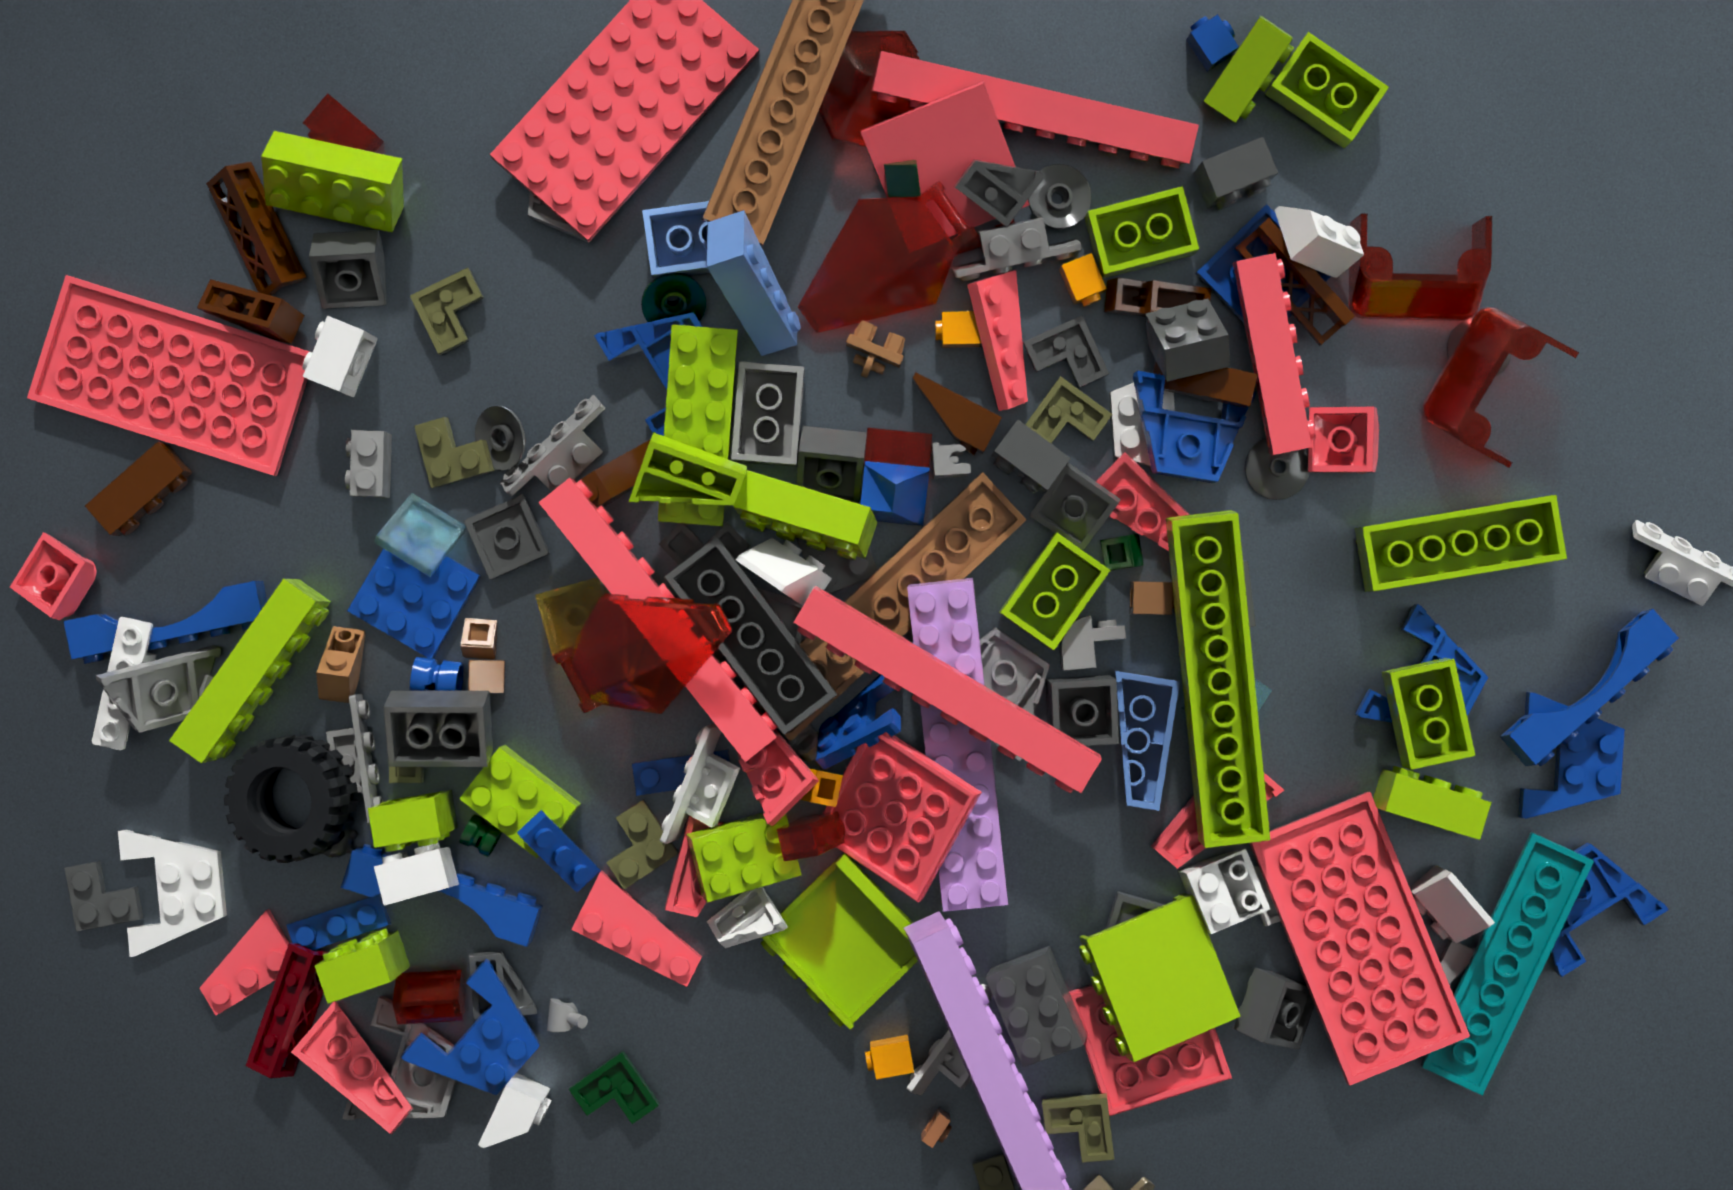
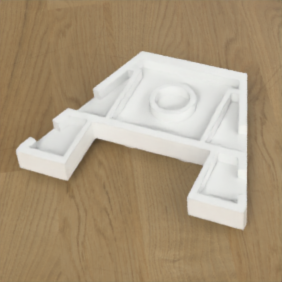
M1133 382L1109 393L1110 411L1113 414L1111 416L1113 455L1115 458H1119L1126 452L1136 463L1151 467ZM1164 391L1162 409L1175 411L1174 393Z
M130 830L118 831L120 860L154 857L161 923L130 926L127 928L130 957H135L227 915L221 851L183 842L169 841L152 835L147 836Z

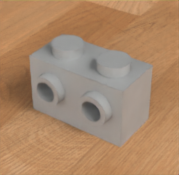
M351 430V438H347L346 455L351 457L350 470H347L345 474V487L347 490H350L349 496L390 498L392 434L385 431Z

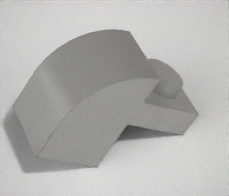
M1083 616L1076 619L1059 643L1061 670L1096 668L1094 641L1126 639L1125 625L1117 626L1116 620L1097 621V628H1092L1091 616Z

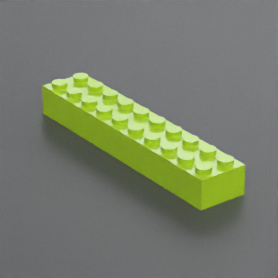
M1227 510L1166 518L1198 840L1204 848L1269 841L1270 831L1239 515L1235 511Z

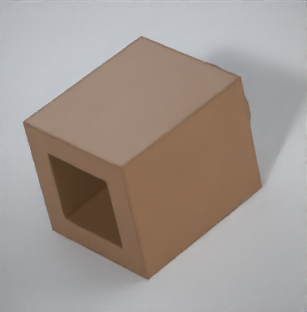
M1130 582L1129 614L1172 615V608H1175L1172 582Z

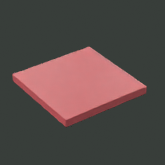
M984 82L861 131L909 253L996 219L954 187L973 160L1016 167ZM916 160L921 196L888 197L884 164ZM1028 200L1026 201V203L1023 205L1022 208L1027 207V206L1030 205V203H1029Z
M886 732L878 736L880 739L879 743L871 747L864 743L857 747L855 755L851 758L843 774L836 807L826 806L813 832L919 903L925 897L982 792L897 736L890 737Z
M1092 984L1069 991L1087 1033L1084 1046L1100 1094L1107 1093L1109 1116L1232 1079L1216 1028L1133 1062L1126 1058V1055L1121 1056L1116 1047L1114 1038L1118 1037L1114 1025L1110 1026L1104 1016L1102 1008L1106 1004L1102 994L1097 995Z

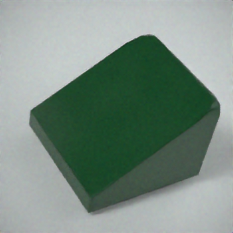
M916 160L884 164L888 197L921 196Z
M1138 534L1100 540L1104 566L1110 569V571L1144 565Z

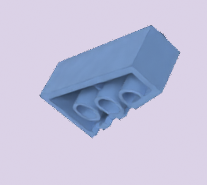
M743 210L708 222L707 268L761 356L796 346L797 331L801 329L799 318L795 312L791 311L786 296L773 273L745 211Z
M1115 671L1127 806L1159 811L1180 681Z

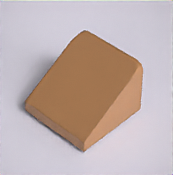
M465 618L460 645L463 657L495 659L497 620Z
M469 660L468 691L504 693L505 661Z

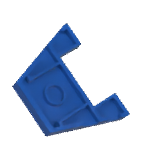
M693 312L597 333L594 337L609 361L639 344L667 390L672 324L702 327ZM666 407L645 419L652 433L664 436Z
M1143 371L1134 372L1133 381L1152 473L1207 483L1218 482L1234 447L1233 442L1238 430L1244 424L1245 414L1249 407L1241 408L1223 403L1221 419L1162 409L1165 385L1164 375ZM1254 391L1251 403H1253L1255 399L1256 391Z
M1414 604L1401 630L1430 645L1421 663L1443 658L1455 659L1466 714L1468 716L1488 676L1450 639L1445 630L1435 623L1422 606ZM1368 689L1355 715L1392 723L1387 698Z
M880 674L838 713L829 717L821 724L816 761L824 770L855 755L856 751L854 748L864 743L871 747L879 743L880 739L878 736L887 732L892 737L901 731V716L894 708H891L875 720L876 703L895 690L883 682L885 678L883 675Z
M1526 692L1525 715L1552 713L1568 707L1539 694ZM1598 718L1589 724L1584 722L1576 729L1578 735L1566 745L1560 743L1556 747L1554 790L1520 788L1518 817L1527 819L1621 794L1625 729Z
M1585 843L1574 850L1594 860V863L1551 951L1555 971L1561 977L1586 962L1569 932L1621 899H1625L1642 925H1646L1669 910L1664 903L1657 900L1647 889L1634 881L1619 866L1590 843Z
M485 959L467 979L466 984L486 999L490 1006L448 1053L421 1032L401 1054V1058L411 1064L497 1095L539 1048L540 1043L521 1011L516 1007L508 994L505 985L497 976L491 962Z

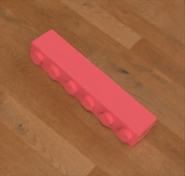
M1276 253L1233 262L1253 373L1258 374L1256 388L1269 454L1276 455L1311 448V440L1316 438L1315 428L1312 420L1307 421L1305 408L1310 406L1306 388L1301 389L1299 376L1303 375V365L1300 356L1295 357L1293 344L1297 343V333L1294 324H1289L1287 311H1291V302L1288 292H1283L1281 279L1285 278L1282 259L1277 260Z

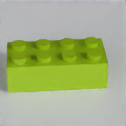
M278 131L273 132L261 155L266 205L393 233L404 208L402 158Z
M746 470L743 483L733 506L740 515V519L746 522L745 526L752 530L764 532L766 528L776 531V536L784 540L794 541L795 537L806 540V545L821 551H825L826 547L838 550L837 555L850 560H855L856 556L866 558L878 523L871 507Z

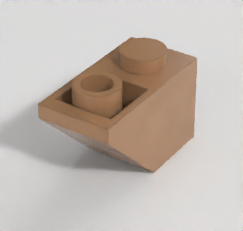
M333 626L316 672L319 699L350 703L349 696L354 695L360 678L365 642L364 630Z

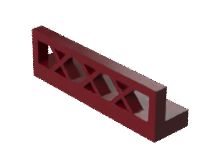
M289 943L245 1065L246 1067L270 1079L294 1076L300 1059L291 1051L311 1029L323 995V989L316 973L315 965L324 960L323 954L330 951H312L298 943ZM299 1025L297 1032L294 1034L296 1027ZM288 1056L285 1067H282L285 1058Z

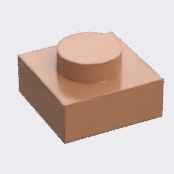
M938 1107L921 1133V1139L924 1143L933 1148L937 1141L942 1143L946 1139L952 1128L949 1125L951 1121L950 1114Z

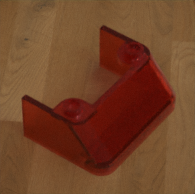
M1361 213L1350 222V226L1360 235V244L1364 253L1358 261L1349 267V308L1356 317L1362 319L1464 321L1476 315L1480 308L1491 270L1492 216H1485L1472 225V249L1467 250L1459 257L1457 275L1393 273L1391 254L1382 247L1367 246L1368 214Z
M1482 308L1474 316L1426 397L1422 408L1423 414L1436 427L1469 447L1510 468L1513 462L1509 458L1486 445L1491 435V425L1488 419L1475 412V409L1508 354L1522 360H1530L1540 354L1546 343L1574 358L1577 357L1579 352L1498 308Z

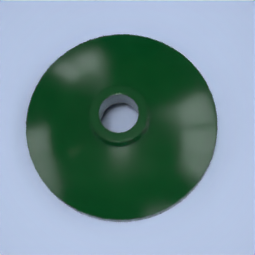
M680 273L665 274L654 279L646 287L642 295L641 307L647 322L693 312L700 321L706 309V297L701 285L692 277ZM670 296H678V299L675 301L667 300Z

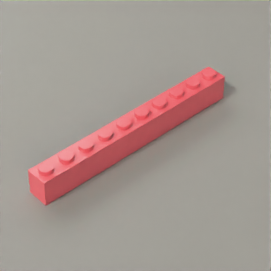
M884 51L879 53L871 92L878 93V100L896 103L897 98L910 100L909 107L918 108L984 82L998 121L1005 122L1004 129L1021 133L1024 127L1036 129L1035 136L1054 140L1055 134L1068 137L1066 143L1085 147L1088 141L1099 144V151L1117 154L1118 149L1130 151V158L1147 162L1149 156L1161 158L1160 165L1179 169L1180 163L1190 164L1199 128L1198 124Z
M568 478L538 503L744 761H748L778 736L774 731L778 726L767 712L761 714L754 706L758 700L749 688L745 686L741 689L734 681L737 674L726 660L720 663L714 656L713 652L717 649L705 634L699 637L692 627L696 622L685 609L679 612L671 602L675 599V596L664 583L659 586L651 577L655 571L645 558L642 557L638 560L631 552L634 545L623 531L617 534L611 527L610 523L614 520L602 505L596 508L589 498L593 496V493L582 480L576 483L574 479Z
M817 586L813 588L793 622L799 626L797 631L805 637L815 640L817 636L827 642L826 648L840 657L847 654L856 659L854 665L864 672L872 674L874 670L885 677L883 682L891 688L900 691L903 687L913 693L911 699L923 707L929 708L930 705H933L942 711L940 716L948 722L957 725L960 721L970 727L969 733L983 742H986L989 738L999 744L997 750L1007 757L1014 759L1017 755L1028 762L1026 767L1034 773L1043 776L1046 772L1056 778L1054 783L1066 792L1072 793L1073 790L1082 793L1102 760L1101 755Z

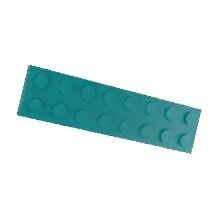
M1533 832L1530 833L1491 915L1495 923L1484 930L1454 993V998L1470 1037L1426 1054L1421 1063L1422 1068L1483 1096L1594 860Z

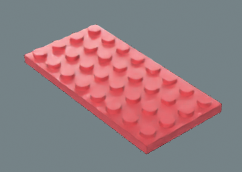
M630 0L490 153V157L589 243L757 57L759 49L703 0Z
M66 275L27 398L277 476L308 380L303 377L305 370L302 369V365L310 351Z
M1371 792L1363 793L1271 830L1269 841L1250 843L1345 1081L1349 1086L1470 1037Z

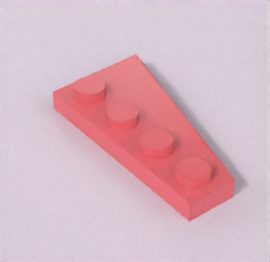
M1011 270L967 284L998 411L1008 410L1028 402L1016 270Z
M1124 452L1096 480L1097 483L1121 499L1109 517L1120 521L1132 528L1131 530L1142 536L1144 535L1169 551L1166 518L1190 514Z
M602 870L571 929L685 987L688 986L702 958L697 951L676 933L663 925L655 915L642 907L628 892L615 884Z

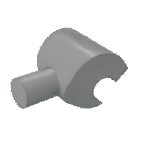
M809 724L792 741L788 740L787 743L807 762L814 760L818 764L816 755L819 733Z
M554 998L550 999L547 1031L566 1032L574 1026L581 1029L586 1027L588 1019L586 1016L578 1014L574 1003H565Z

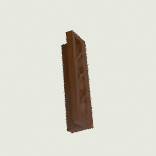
M252 162L228 165L221 169L206 184L257 291L272 296L284 286L301 283L307 277L273 206L266 205L264 187ZM223 182L228 190L227 198L225 197L220 186V184ZM236 212L239 213L242 219L241 227L236 220ZM250 240L256 248L255 256L250 249ZM264 270L267 271L272 282L269 286L264 278Z
M1270 218L1234 248L1244 260L1254 258L1245 247L1259 237L1267 246V255L1276 253V258L1278 260L1282 259L1284 267L1288 270V283H1281L1282 288H1287L1290 297L1291 311L1289 312L1319 346L1355 317L1314 269L1290 259L1283 234ZM1293 277L1299 284H1293ZM1292 289H1304L1310 295L1309 308L1296 307L1292 302ZM1314 302H1316L1320 308H1314ZM1302 312L1308 313V319L1303 315ZM1314 313L1326 314L1334 323L1323 335L1313 326Z

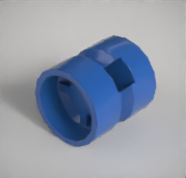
M416 657L411 671L410 691H462L464 679L463 662L444 660L441 664H438L436 659Z

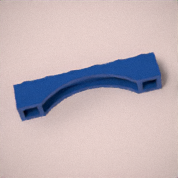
M251 581L223 587L215 598L196 614L171 625L152 628L147 651L167 647L166 641L178 639L179 644L198 641V634L210 632L211 637L230 634V627L242 625V630H247L267 602L263 581ZM95 614L63 621L71 659H83L84 664L103 661V654L112 652L118 620L106 614Z
M1654 609L1640 612L1617 633L1616 646L1610 664L1601 680L1587 695L1574 704L1556 712L1524 715L1506 730L1500 738L1525 766L1544 765L1555 755L1552 751L1560 743L1566 745L1578 735L1576 729L1584 722L1589 724L1602 714L1600 708L1607 701L1613 703L1626 692L1623 688L1631 680L1637 682L1650 671L1647 667L1655 659L1660 661L1673 651L1671 645L1679 637Z
M364 844L363 848L358 847L352 850L340 888L368 897L381 894L374 866L383 864L382 857H386V855L382 854L383 850L368 844ZM457 874L459 885L438 891L460 900L473 909L487 923L495 937L526 947L532 942L543 905L536 903L537 898L523 893H518L517 897L505 893L506 889L504 887L487 883V886L484 887L475 884L473 877L464 874Z

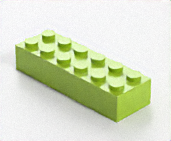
M672 324L664 436L728 459L738 330ZM659 502L658 521L723 526L725 505Z
M1556 495L1354 528L1365 592L1567 559Z
M283 579L169 741L201 764L219 760L221 757L225 759L234 749L236 743L233 740L239 731L244 732L253 722L255 716L252 713L258 704L264 705L272 695L273 689L270 687L277 677L282 679L291 668L292 663L289 660L296 651L300 653L310 641L311 637L308 636V633L313 626H319L325 620L329 613V610L326 608L331 601L300 579Z

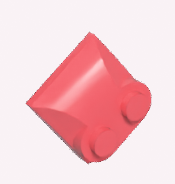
M1374 406L1309 407V420L1313 421L1316 438L1311 440L1312 447L1308 448V472L1375 473L1379 444L1377 408Z
M43 532L10 588L49 617L60 621L71 616L77 610L93 584L97 570L93 561L80 556L54 537Z

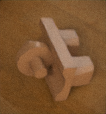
M862 320L855 329L854 334H849L846 341V346L869 355L868 358L856 354L853 363L864 367L861 376L867 378L871 370L881 375L883 374L886 366L875 362V359L900 368L904 358L901 354L905 338L889 332L884 346L881 347L872 343L878 327Z

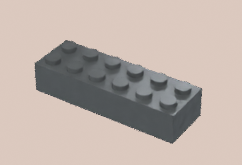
M718 537L665 576L666 580L784 735L838 695Z

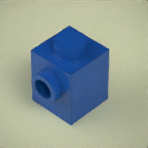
M1218 14L1210 20L1205 16L1195 22L1190 27L1192 31L1186 39L1207 72L1233 56L1239 48L1233 38L1235 37L1233 28L1228 21H1222Z

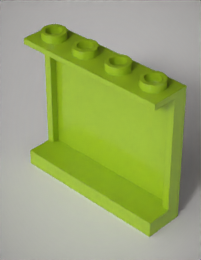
M842 853L780 913L788 928L761 937L763 941L760 942L771 956L774 957L778 954L785 962L783 968L793 979L797 980L800 977L807 984L808 987L805 990L816 1003L819 1004L823 1001L831 1009L828 1015L838 1026L842 1027L845 1024L850 1030L854 1027V1022L918 962L904 931V927L913 922L862 868L845 853Z
M1183 893L1173 897L1174 901L1091 936L1082 935L1079 937L1082 946H1079L1080 955L1086 965L1090 964L1094 974L1091 977L1093 988L1097 995L1102 994L1106 1004L1102 1008L1104 1016L1110 1026L1114 1025L1118 1037L1114 1038L1116 1047L1121 1056L1126 1055V1058L1133 1062L1241 1017L1194 896L1191 894Z

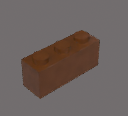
M158 441L90 500L85 507L110 535L127 536L139 527L138 521L145 514L151 515L163 506L164 502L162 499L170 492L174 494L184 488L188 483L186 478L193 472L167 443Z

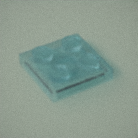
M411 493L377 534L375 543L426 575L431 576L464 535L466 526Z

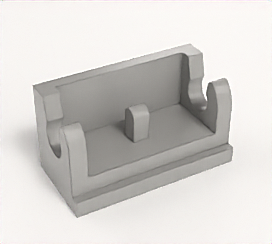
M939 442L932 443L933 479L968 477L971 474L970 464H954L959 461L957 456L963 455V451L966 448L958 444L939 446Z

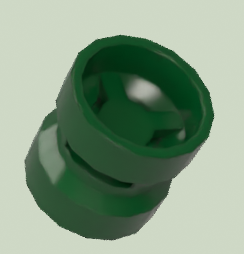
M474 814L466 825L459 843L467 847L474 846L478 848L480 854L489 857L497 845L502 832L494 825L486 824L482 817Z

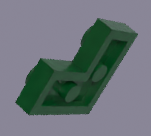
M624 1050L569 1088V1091L586 1116L614 1098L631 1124L644 1117L660 1104Z

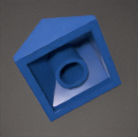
M865 461L860 504L871 507L877 522L923 526L930 468Z

